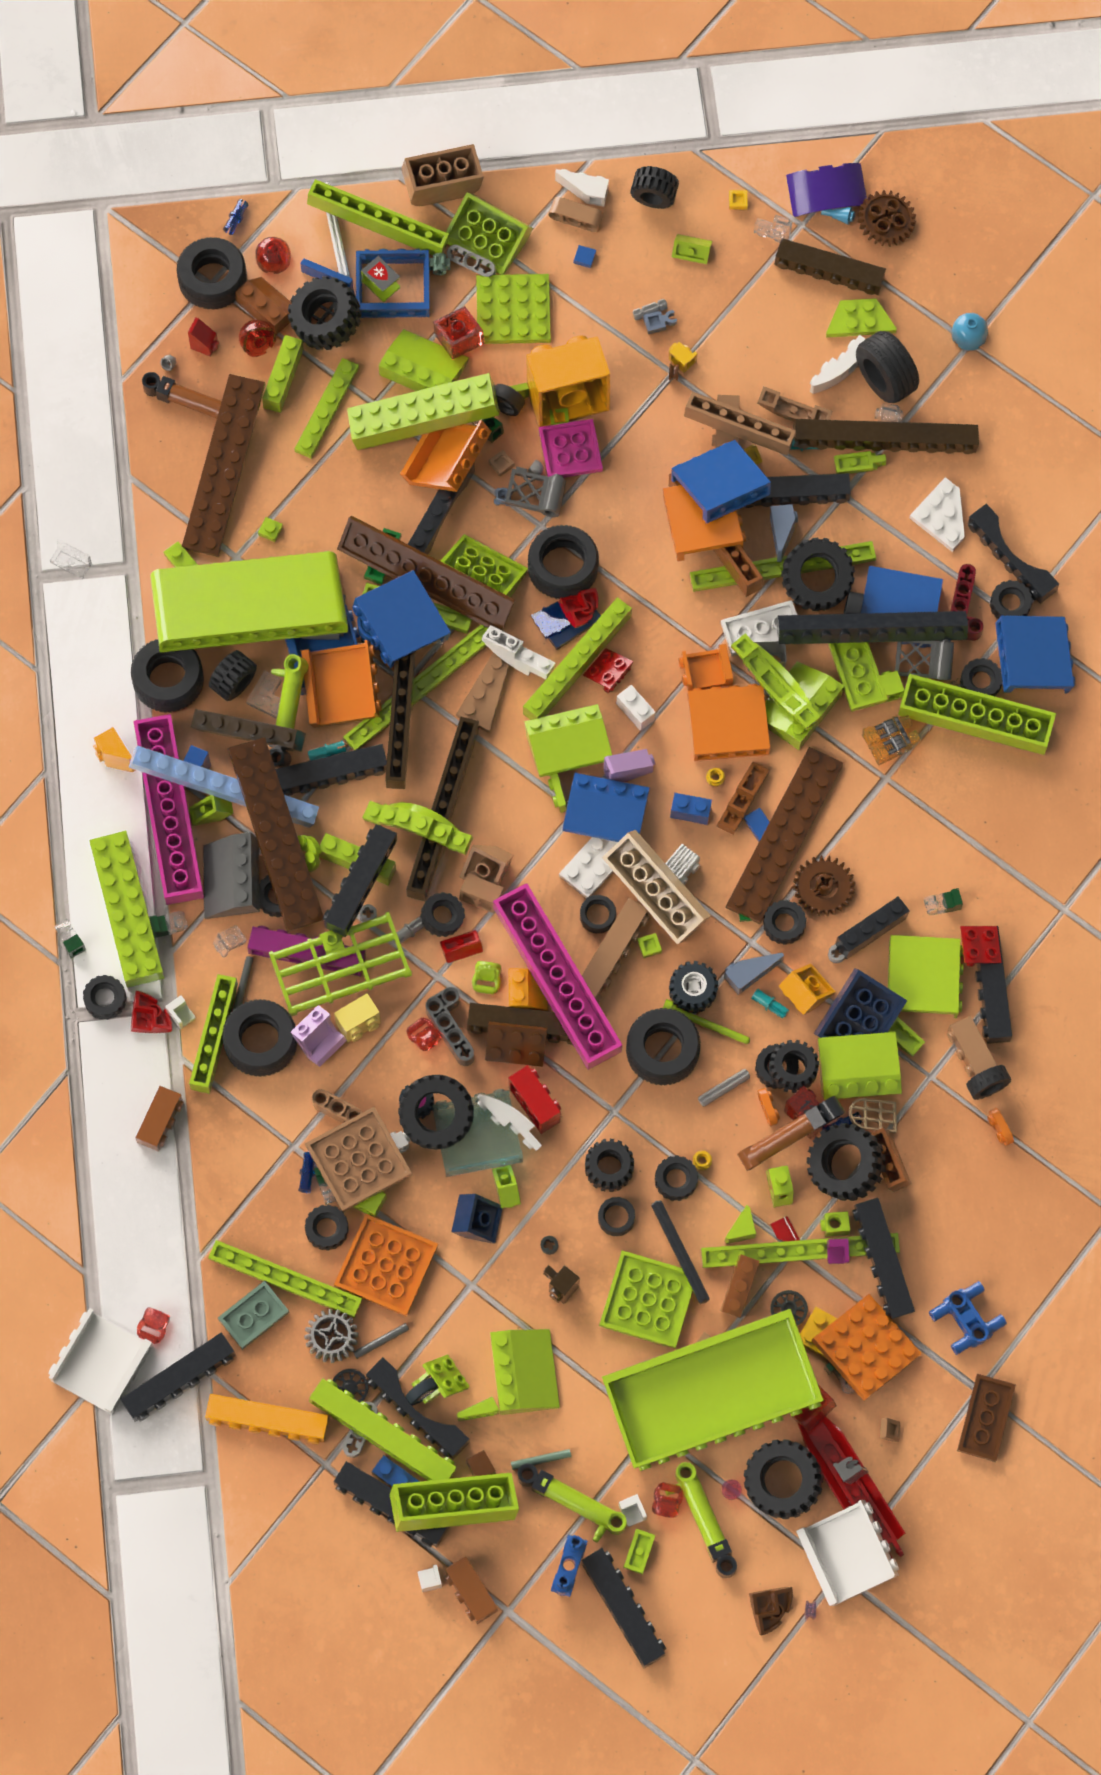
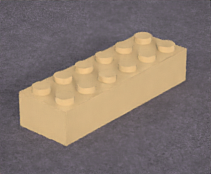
M636 830L628 832L602 857L676 944L685 941L711 917Z

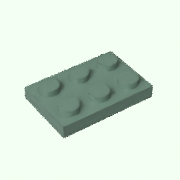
M263 1281L220 1315L218 1320L243 1350L290 1312L269 1285Z

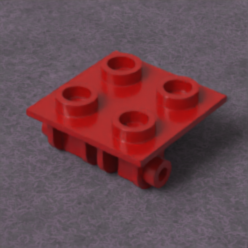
M605 648L583 676L604 686L603 690L606 693L613 692L617 686L616 683L619 684L621 682L620 679L623 680L628 671H631L633 661Z
M960 926L964 963L967 964V967H973L975 963H1002L997 926Z

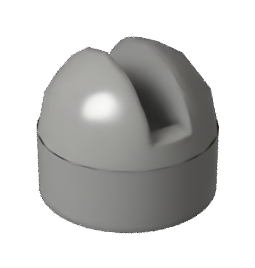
M166 355L160 360V364L164 370L170 371L176 366L177 361L174 356Z
M535 460L528 469V472L540 475L543 472V465L538 460Z

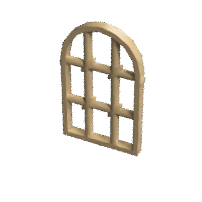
M862 1098L854 1101L849 1107V1118L854 1125L864 1130L876 1131L882 1128V1123L893 1124V1130H887L890 1133L897 1132L896 1102ZM864 1101V1107L854 1106V1104ZM867 1102L879 1103V1109L868 1108ZM882 1103L892 1104L893 1110H884ZM852 1109L864 1111V1117L853 1116ZM867 1111L879 1113V1119L867 1117ZM882 1112L892 1113L893 1121L882 1119ZM855 1120H862L864 1126L859 1125ZM867 1121L878 1122L879 1128L867 1127Z

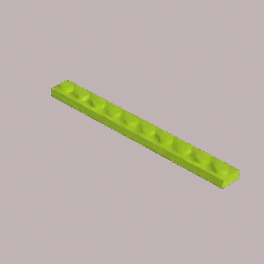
M872 541L840 546L847 550L846 554L848 557L851 556L853 560L851 562L852 565L876 561ZM783 556L781 562H777L776 557L752 561V563L763 577V580L781 577L783 563L787 556ZM814 557L803 564L801 573L831 569L833 566L823 558ZM725 566L690 572L693 592L737 585Z
M482 624L479 625L414 678L412 706L487 646L481 639L488 627ZM392 697L382 705V711H379L380 717L364 719L343 736L344 741L353 750L361 749L390 725Z
M890 1233L895 1251L900 1253L898 1233ZM860 1236L708 1247L701 1248L702 1268L735 1266L740 1254L759 1260V1264L827 1259L828 1239H849V1257L866 1256L864 1248L867 1245L865 1240H861Z

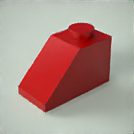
M195 317L188 330L190 349L211 356L213 351H216L219 346L217 333L199 318Z

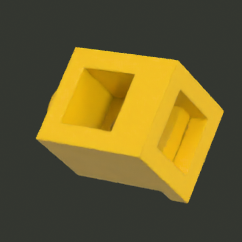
M678 342L669 348L668 359L674 365L679 364V369L685 373L697 362V353H692L688 346Z

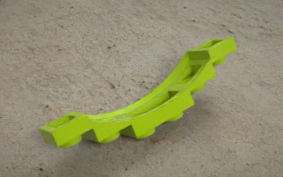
M746 633L731 645V648L743 660V664L755 676L757 682L805 730L820 719L821 716L813 709L809 698L792 675L772 655L753 642Z
M370 801L362 817L365 821L380 826L387 825L412 832L464 855L467 854L473 840L472 835L460 832L440 814L417 804L398 802L390 805H381Z

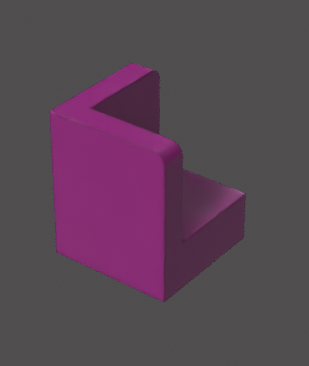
M849 1239L827 1240L828 1264L849 1263Z

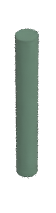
M570 1449L512 1461V1470L518 1469L526 1463L537 1465L571 1457Z

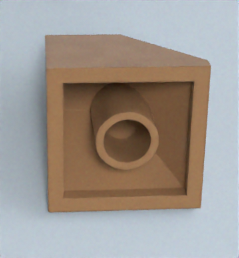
M473 845L460 878L465 880L469 873L499 885L514 855L497 846Z

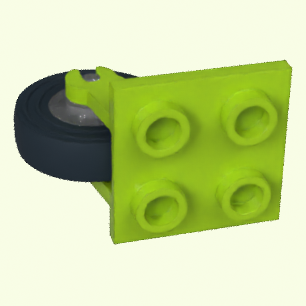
M447 1354L422 1365L426 1373L411 1384L413 1389L407 1393L406 1399L411 1405H416L422 1401L426 1404L440 1394L446 1398L467 1390L470 1386L455 1366L454 1361Z

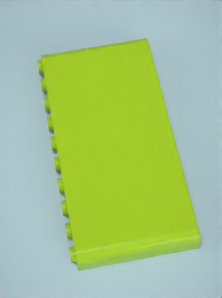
M331 551L156 569L150 575L160 652L348 632L337 555Z
M791 1309L602 1376L633 1468H639L640 1471L651 1468L650 1464L658 1461V1464L670 1461V1456L676 1454L678 1458L689 1454L688 1450L696 1448V1451L707 1448V1443L715 1441V1444L727 1440L726 1436L732 1434L734 1437L746 1433L745 1429L752 1427L754 1431L765 1427V1422L772 1421L773 1424L784 1420V1415L790 1414L793 1417L803 1413L802 1409L809 1407L812 1410L821 1407L820 1402L824 1401Z

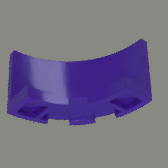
M843 163L838 167L827 165L818 167L819 170L807 171L806 169L786 175L794 217L823 210L860 206L863 204L864 199H867L861 163Z

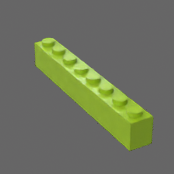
M314 180L308 192L307 205L415 249L429 250V254L432 256L436 253H444L448 244L449 233L319 180Z
M618 597L613 601L524 704L523 715L532 720L545 717L631 618L632 608Z
M322 1378L309 1397L311 1404L365 1438L368 1442L425 1480L450 1479L456 1471L455 1462L450 1458H442L437 1454L438 1451L429 1445L428 1447L424 1446L418 1437L413 1434L409 1436L400 1425L396 1423L392 1425L387 1421L388 1418L380 1412L374 1413L370 1410L371 1407L363 1401L359 1403L354 1399L355 1396L347 1390L343 1392L338 1389V1385L330 1379L326 1381Z

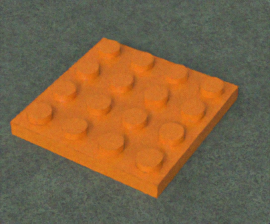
M365 1214L335 1280L334 1287L407 1317L438 1248V1243Z
M870 1294L866 1295L811 1340L863 1401L868 1399L922 1354L889 1316H886L884 1310Z

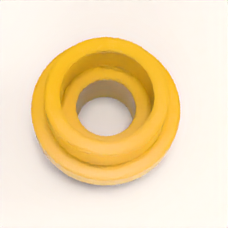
M712 768L706 774V781L711 786H720L725 780V774L719 768ZM716 775L719 779L713 780L712 776Z
M698 1151L694 1154L693 1165L698 1170H706L711 1166L712 1157L708 1152ZM704 1158L706 1162L704 1164L699 1163V1159Z

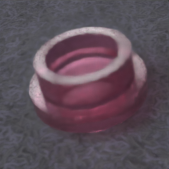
M730 1479L723 1483L721 1491L726 1499L734 1500L740 1496L742 1488L738 1481Z

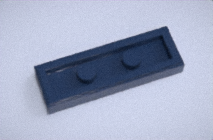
M594 610L592 619L577 628L573 627L567 619L566 622L569 626L550 636L546 635V637L558 650L590 629L601 615L597 610Z

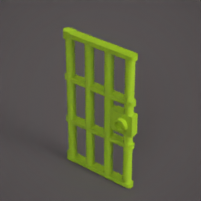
M386 912L383 916L352 926L347 936L350 935L353 946L345 948L342 941L344 936L330 930L319 934L320 937L309 938L306 942L274 953L272 951L269 952L290 1016H295L298 1012L327 1002L333 1003V1000L368 988L371 990L374 986L401 977L407 978L412 976V971L407 964L389 912ZM388 922L392 933L357 944L354 933ZM395 940L397 951L365 962L363 961L360 951ZM323 944L326 955L318 957L314 947ZM311 949L314 959L282 970L278 969L277 959ZM356 953L359 964L327 975L323 974L321 964ZM401 958L404 966L403 969L370 980L366 969ZM317 966L320 977L285 988L282 980L283 977ZM360 971L363 972L365 982L330 993L327 982ZM323 984L326 995L291 1006L289 995Z

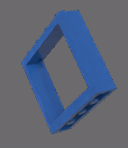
M419 248L416 250L380 249L378 251H370L365 249V251H356V298L359 301L361 317L359 318L430 317L429 250H420ZM377 256L386 264L424 263V302L362 303V264H369Z

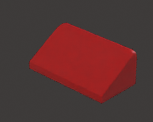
M476 930L440 941L447 963L483 952L482 943Z

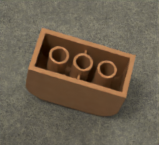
M474 144L404 158L401 169L411 204L414 206H426L464 198L467 192L472 194L477 192L484 178Z

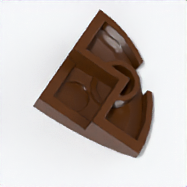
M792 1587L749 1593L759 1635L768 1634L782 1624L781 1618L785 1612L789 1613L792 1605Z

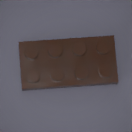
M981 1374L976 1375L957 1448L958 1452L993 1462L997 1461L1016 1384Z

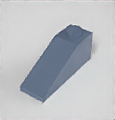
M793 504L770 506V522L777 562L782 561L793 535L795 523L798 522L797 511L793 510Z
M777 953L741 960L736 964L731 963L725 969L724 979L739 995L782 963L784 954Z

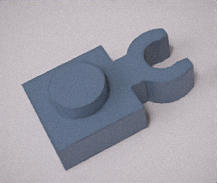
M674 310L666 312L665 315H662L661 311L643 315L648 334L666 330V325H676L677 319H669V317L674 316Z

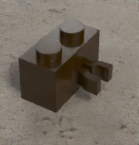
M549 1265L543 1271V1275L551 1280L549 1283L550 1297L557 1303L561 1301L565 1304L579 1288L580 1277L565 1265L558 1273Z

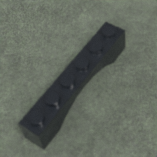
M475 462L457 492L441 489L437 491L408 545L427 555L429 554L449 510L471 480L475 472Z
M987 503L969 516L967 523L969 529L980 537L983 545L988 546L992 550L994 557L1005 564L1006 570L1009 573H1013L1019 583H1023L1025 587L1029 588L1033 600H1037L1041 604L1057 592L1059 583L1047 570L1028 565L1011 552L1001 535L999 517Z
M383 1357L366 1374L368 1385L374 1390L378 1388L383 1393L381 1397L390 1404L392 1402L396 1405L397 1408L395 1410L402 1417L407 1416L411 1420L410 1424L417 1431L421 1429L426 1434L424 1437L432 1445L436 1443L444 1457L450 1456L454 1460L470 1443V1439L455 1425L432 1421L416 1411L407 1401L401 1390L397 1370Z

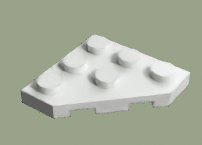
M945 477L911 513L909 518L953 552L964 540V525L960 488Z

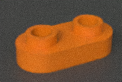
M766 1088L757 1090L768 1125L778 1124L777 1120L780 1119L777 1108L774 1109L772 1106L773 1096L771 1091H767Z
M994 1108L990 1110L987 1119L992 1127L995 1126L999 1142L1001 1144L1004 1143L1006 1146L1014 1143L1013 1135L999 1109Z

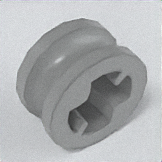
M366 904L362 906L359 914L363 922L377 918V911L373 905ZM366 910H370V913H374L373 915L371 914L370 918H367L366 915H363V913L366 914Z
M833 945L829 948L828 958L833 963H840L844 960L845 956L842 954L835 958V955H832V953L838 949L836 945Z

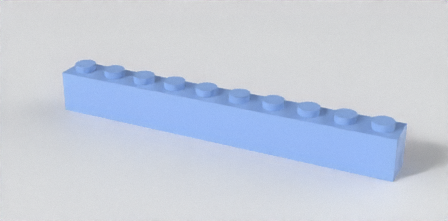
M137 746L134 749L129 768L246 807L236 778L141 746ZM284 795L292 822L308 828L313 826L319 806Z

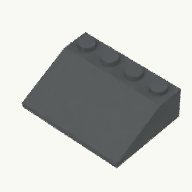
M251 832L230 835L203 845L204 918L211 919L260 912L259 844L257 838Z

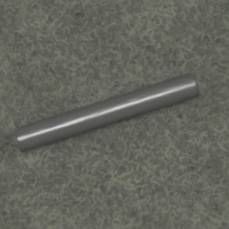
M246 956L233 1010L243 1002L254 959L250 956Z
M404 1323L353 1353L358 1359L408 1331L409 1328Z

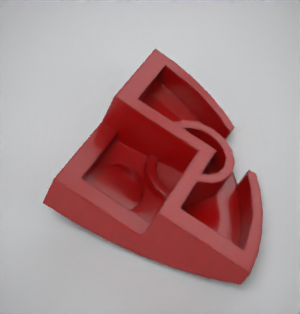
M597 589L582 590L577 595L560 598V607L573 627L583 626L592 619L594 610L598 608Z
M141 991L135 992L131 1032L167 1033L172 1031V1022L166 1009L162 1011L160 1006L157 1005V999Z

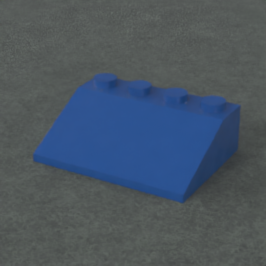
M575 773L562 831L619 842L628 832L633 830L640 834L650 787Z

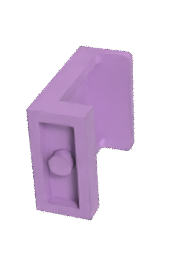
M318 1005L291 1031V1034L307 1058L320 1067L347 1040L334 1027L329 1019L331 1017L330 1014Z

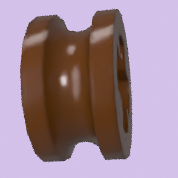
M669 364V380L674 378L678 381L679 364L675 366Z

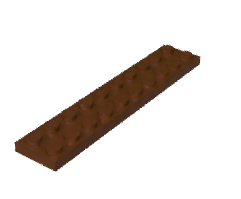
M229 374L182 547L186 550L215 557L219 556L266 384L263 381Z
M352 515L348 518L337 550L393 579L414 570L430 598L488 628L491 625L499 630H504L515 603L514 599Z
M265 737L228 748L287 932L323 921V913Z
M811 747L808 748L726 904L727 909L741 914L758 924L762 922L765 912H767L838 776L843 762Z

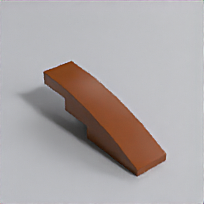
M755 762L751 763L717 824L718 828L732 835L735 834L767 777L769 769Z

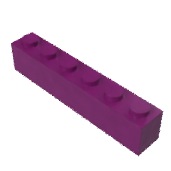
M253 926L247 947L248 954L270 958L269 952L272 951L274 953L306 942L309 938L301 933L293 935L281 929L273 931L269 930L266 926ZM323 944L314 947L318 957L326 955ZM307 949L277 960L300 964L314 958L311 949ZM366 950L360 951L363 961L365 962ZM356 953L321 964V968L338 971L359 964ZM362 971L357 972V973H354V974H351V975H355V976H360V977H361V976H362Z

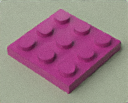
M593 419L539 427L538 431L547 477L559 474L565 478L603 472Z

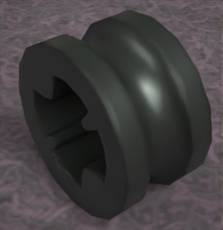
M546 1236L541 1240V1250L545 1254L551 1255L558 1250V1241L553 1236ZM549 1240L551 1243H555L552 1250L544 1248L546 1241Z

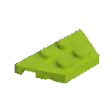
M876 298L841 300L826 332V338L874 335L878 331H887L894 334L897 329Z

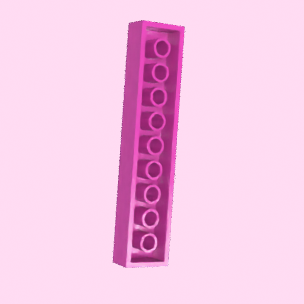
M171 714L133 721L138 746L179 759ZM142 772L166 905L203 899L204 894L185 788L183 785Z
M526 883L493 901V909L586 1068L589 1070L621 1053L622 1043L529 885Z

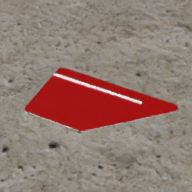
M788 1216L770 1224L777 1239L785 1242L800 1240Z

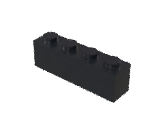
M897 896L838 936L835 945L840 953L845 956L844 958L848 959L906 920L910 910L900 897Z

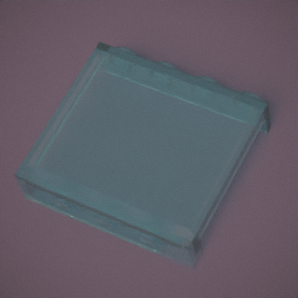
M498 1089L493 1091L492 1094L486 1095L512 1106L509 1090ZM478 1093L471 1097L474 1104V1119L469 1132L455 1145L441 1149L446 1177L523 1162L518 1135L509 1127L511 1122L505 1127L502 1124L497 1126L490 1118L493 1114L488 1109L484 1111L477 1102L480 1100L477 1096L479 1094L486 1095L485 1093ZM438 1101L435 1105H432L437 1131L447 1128L455 1116V1108L452 1101Z

